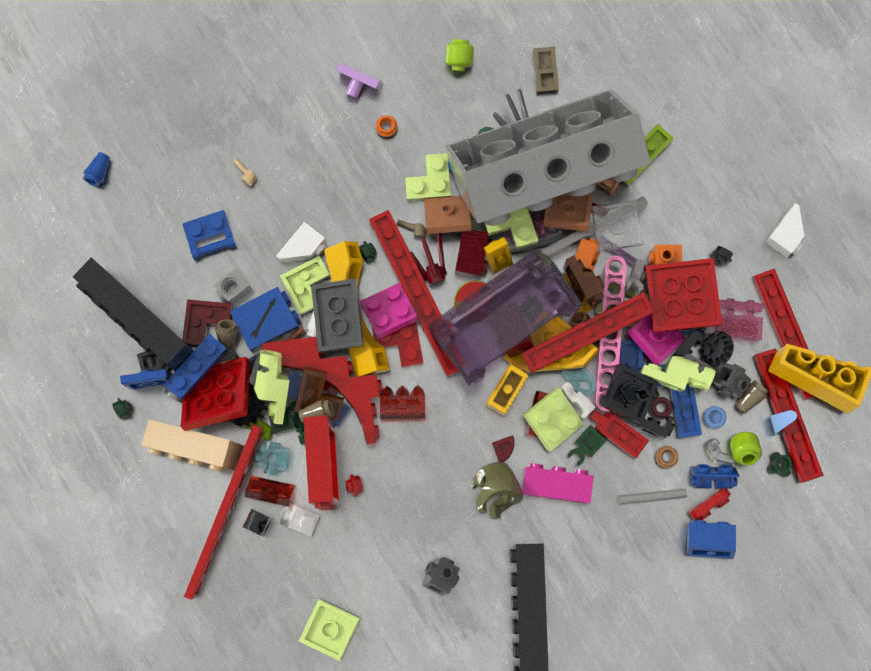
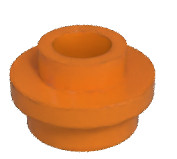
M381 116L376 122V130L383 137H390L397 131V121L392 116ZM389 124L391 128L385 130L383 129V125Z

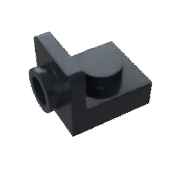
M668 416L663 427L660 426V421L648 417L637 428L662 440L666 435H671L675 424L672 423L674 417Z

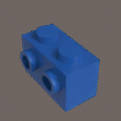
M704 520L689 522L687 529V556L734 558L736 553V525L723 521L717 523H707Z

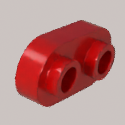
M724 487L688 513L693 520L697 518L704 520L711 515L709 510L715 506L721 508L730 502L728 497L731 493Z

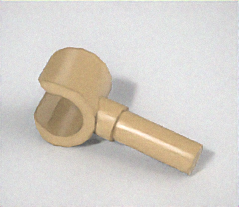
M238 158L234 159L233 162L244 173L241 180L247 185L252 186L257 179L251 170L245 168Z

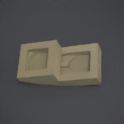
M555 46L533 48L537 92L559 90Z

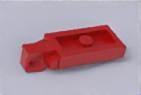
M594 409L588 417L597 424L595 429L634 459H637L649 442L646 437L614 414L606 412L602 415Z

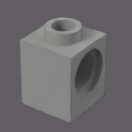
M236 268L215 284L219 289L215 293L223 303L228 301L232 305L252 290ZM237 284L235 292L227 293L228 285Z

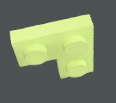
M447 153L426 155L427 176L405 178L407 201L451 197Z
M527 207L510 212V219L502 224L495 226L486 225L489 236L510 229L517 250L538 243Z
M320 256L280 275L300 316L313 310L311 285H315L330 277Z

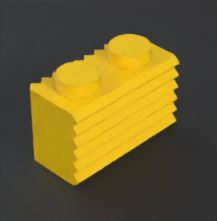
M510 364L488 399L486 406L505 416L523 388V385H525L528 374Z

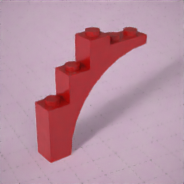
M317 337L262 343L263 350L281 353L282 368L304 371V367L327 371L325 382L332 385L355 411L363 429L366 445L376 444V439H380L378 425L374 426L373 417L377 416L376 405L371 403V399H378L379 393H383L381 379L377 380V375L349 378V374H353L352 362L347 361V356L319 359V356L323 355V353L318 352Z

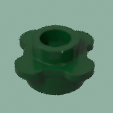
M774 452L771 455L772 463L768 468L771 474L779 473L783 477H788L791 474L790 469L793 463L790 455H780L779 452Z

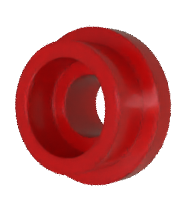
M348 475V480H345L347 493H351L353 497H356L359 493L363 492L359 475Z

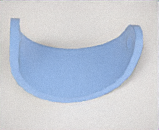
M789 410L770 416L775 435L781 433L783 428L796 420L797 414L795 411Z

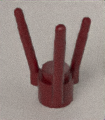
M436 233L440 267L438 263L434 264L424 237L421 238L430 265L426 267L427 271L424 270L414 253L410 252L424 281H428L429 285L446 280L445 275L447 271L444 263L441 233Z

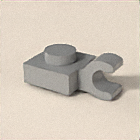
M637 258L625 286V292L632 289L636 290V296L641 294L644 287L642 283L646 275V271L643 270L646 261Z

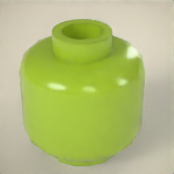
M452 39V43L446 46L445 63L448 66H452V71L465 72V67L473 65L474 47L469 44V40Z
M740 432L731 439L730 447L733 459L737 463L749 466L755 464L761 458L762 448L756 434Z

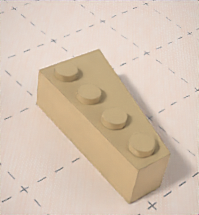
M150 419L141 446L149 448V453L159 456L162 455V452L169 453L168 458L181 461L182 457L189 459L188 463L202 466V463L209 464V469L222 472L223 468L235 471L244 449V445L231 440L192 430L184 431L181 427Z

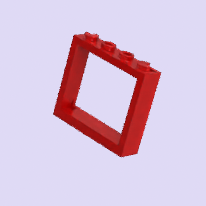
M327 415L304 417L309 504L314 505L315 508L321 511L335 510L334 506L340 505L335 424Z

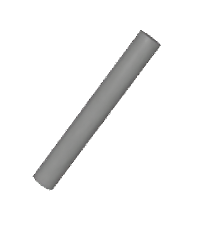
M686 489L619 495L618 504L687 498Z

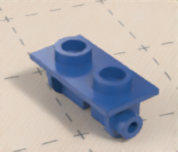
M698 464L697 467L690 466L694 476H691V486H695V488H712V480H716V488L726 487L732 489L733 486L738 484L737 477H740L736 467L723 464L719 467H710L707 464Z

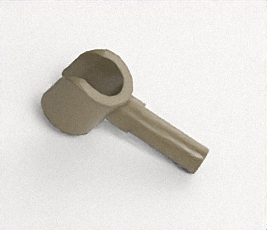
M398 219L397 225L414 230V237H426V228L423 224H411Z

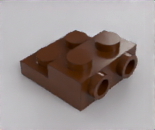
M575 255L567 258L563 269L575 292L579 295L578 298L583 307L587 305L594 307L601 303L602 299L605 298L602 289L605 286L599 275L595 276L593 271L585 275V266L580 259H576Z

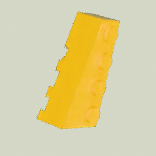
M786 344L776 352L768 370L847 414L861 405L871 379V367L869 366L861 367L851 361L836 360L833 356H822L815 354V351Z

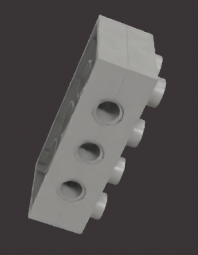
M612 89L445 145L460 196L476 222H484L488 226H495L510 219V212L525 207L529 211L546 209L553 204L552 198L568 192L571 196L589 194L595 190V183L609 178L616 182L630 180L637 176L638 168L650 164L639 113Z

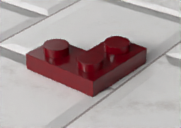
M187 299L182 340L187 345L199 346L207 337L208 325L217 326L221 320H231L230 311L233 305L231 303Z

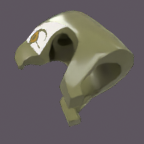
M493 462L482 467L472 480V489H476L479 486L483 487L476 500L478 511L481 513H487L486 502L495 495H502L491 504L490 518L501 519L503 511L523 500V493L519 482L507 463Z

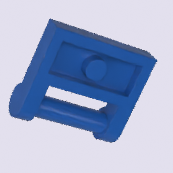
M224 210L182 223L194 261L201 259L200 256L227 247L230 249L236 247ZM224 234L226 236V239L199 248L197 247V243Z

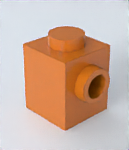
M655 245L652 251H649V264L682 262V245Z

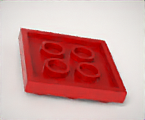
M714 258L647 265L645 267L649 301L654 310V313L651 314L653 333L722 326Z
M247 356L214 365L188 393L182 403L180 427L184 431L247 416L250 361Z

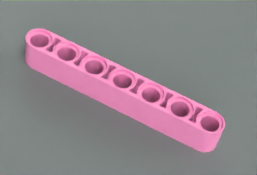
M612 256L606 262L604 274L605 287L603 288L605 298H603L602 313L606 311L607 307L617 306L624 302L626 262L620 256ZM614 261L619 262L622 270L617 273L612 272L609 264ZM610 284H617L620 287V293L611 295L608 292V286ZM622 329L616 331L617 337L614 340H608L604 337L599 342L595 404L601 411H610L601 407L599 403L600 397L606 394L609 386L602 383L601 376L606 372L613 375L616 365L619 364ZM604 351H613L615 360L610 363L604 361Z

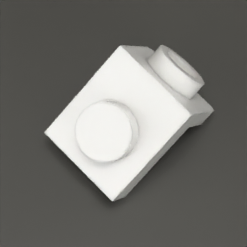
M288 503L281 513L280 524L312 536L320 515Z

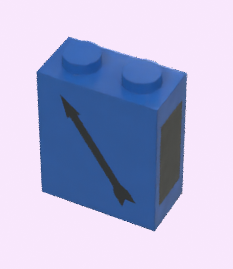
M276 287L230 311L252 353L263 349L262 343L276 342L299 329L297 323L301 322L297 312L295 310L291 311L287 304L291 301L285 290L281 292Z

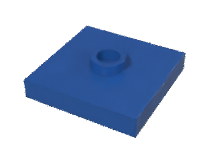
M166 369L155 371L143 370L140 373L120 376V381L125 387L135 390L162 386L173 374Z

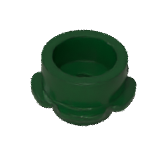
M363 241V244L359 246L361 256L365 262L374 261V255L377 254L374 245L371 242L367 244L366 241Z
M117 398V401L112 403L116 415L120 420L124 417L129 418L128 413L131 412L129 404L126 400L121 401L120 398Z

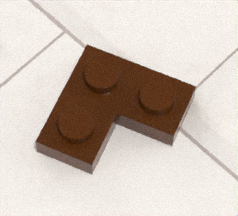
M304 367L294 412L299 413V410L321 399H329L335 412L334 417L330 419L339 421L344 397L322 393L327 371Z

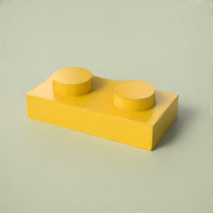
M504 237L492 241L488 246L484 247L493 275L513 265L510 249Z

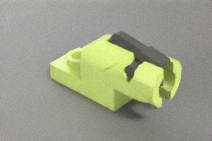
M260 350L257 354L249 382L254 385L258 399L273 401L269 402L268 416H270L273 423L283 424L290 380L287 375L279 374L282 373L281 353Z
M686 354L684 357H671L664 372L661 371V367L654 364L644 365L640 371L641 374L658 381V384L678 392L684 391L687 384H689V387L707 391L716 372L713 367L691 354Z

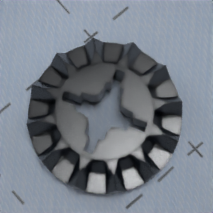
M715 330L713 333H708V337L702 341V348L699 349L702 352L701 358L706 364L721 366L731 358L734 343L730 335ZM717 345L722 351H714L711 346Z

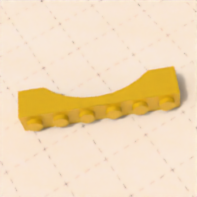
M343 241L324 249L331 282L356 279L358 288L363 265L358 242ZM361 314L364 347L348 349L356 377L376 375L390 370L385 348L371 335Z

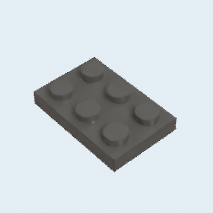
M349 279L311 285L318 352L324 353L364 347L357 280Z

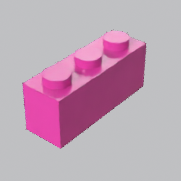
M530 463V467L524 468L523 495L584 504L591 503L594 476L588 475L589 471L575 469V473L566 472V468L553 466L552 470L543 469L544 465Z

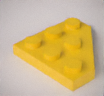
M545 311L529 328L533 344L536 346L572 327L556 314L550 315ZM590 344L536 372L584 368L599 350L596 346ZM507 353L503 356L505 361L524 373L531 372L522 354L509 358Z

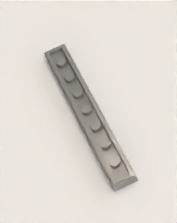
M641 197L589 224L588 232L576 231L488 277L487 283L489 287L493 289L543 263L547 259L579 244L582 238H590L644 210L648 205L645 197Z

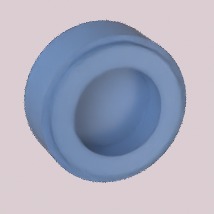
M711 406L704 411L703 422L708 428L718 429L725 424L726 413L719 406Z

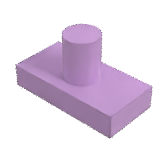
M342 63L337 68L338 72L352 78L346 94L358 98L363 84L380 90L383 83Z

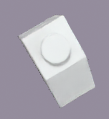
M795 203L789 209L765 242L786 258L792 253L796 255L803 246L801 240L805 235L798 204Z
M303 222L276 257L281 263L312 260L316 255L320 256L324 252L327 242L321 234Z

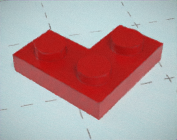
M416 322L379 340L372 328L373 337L385 349L398 346L402 368L424 364Z

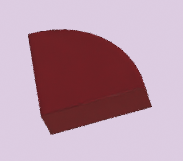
M513 435L492 443L499 462L504 463L511 456L515 444Z

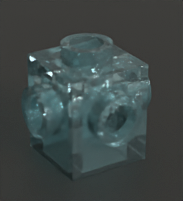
M268 441L267 445H261V449L256 451L255 463H258V468L264 469V474L277 475V471L288 472L290 449L281 447V443ZM275 455V459L270 462V457Z

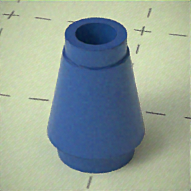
M98 152L97 156L83 171V180L93 186H99L100 183H103L110 157Z

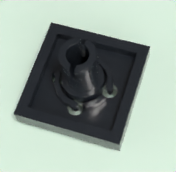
M617 364L601 407L638 424H643L658 381L622 364Z

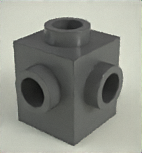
M725 363L718 366L712 382L719 388L718 392L728 398L734 396L741 399L752 379L745 374L746 370L737 364Z
M446 557L430 561L425 568L424 573L426 576L422 586L441 596L449 594L451 588H454L459 580L457 574L460 568L455 566L454 562Z

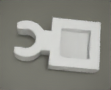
M566 382L560 388L581 420L596 408L589 398L580 391L576 393L574 387L569 382Z

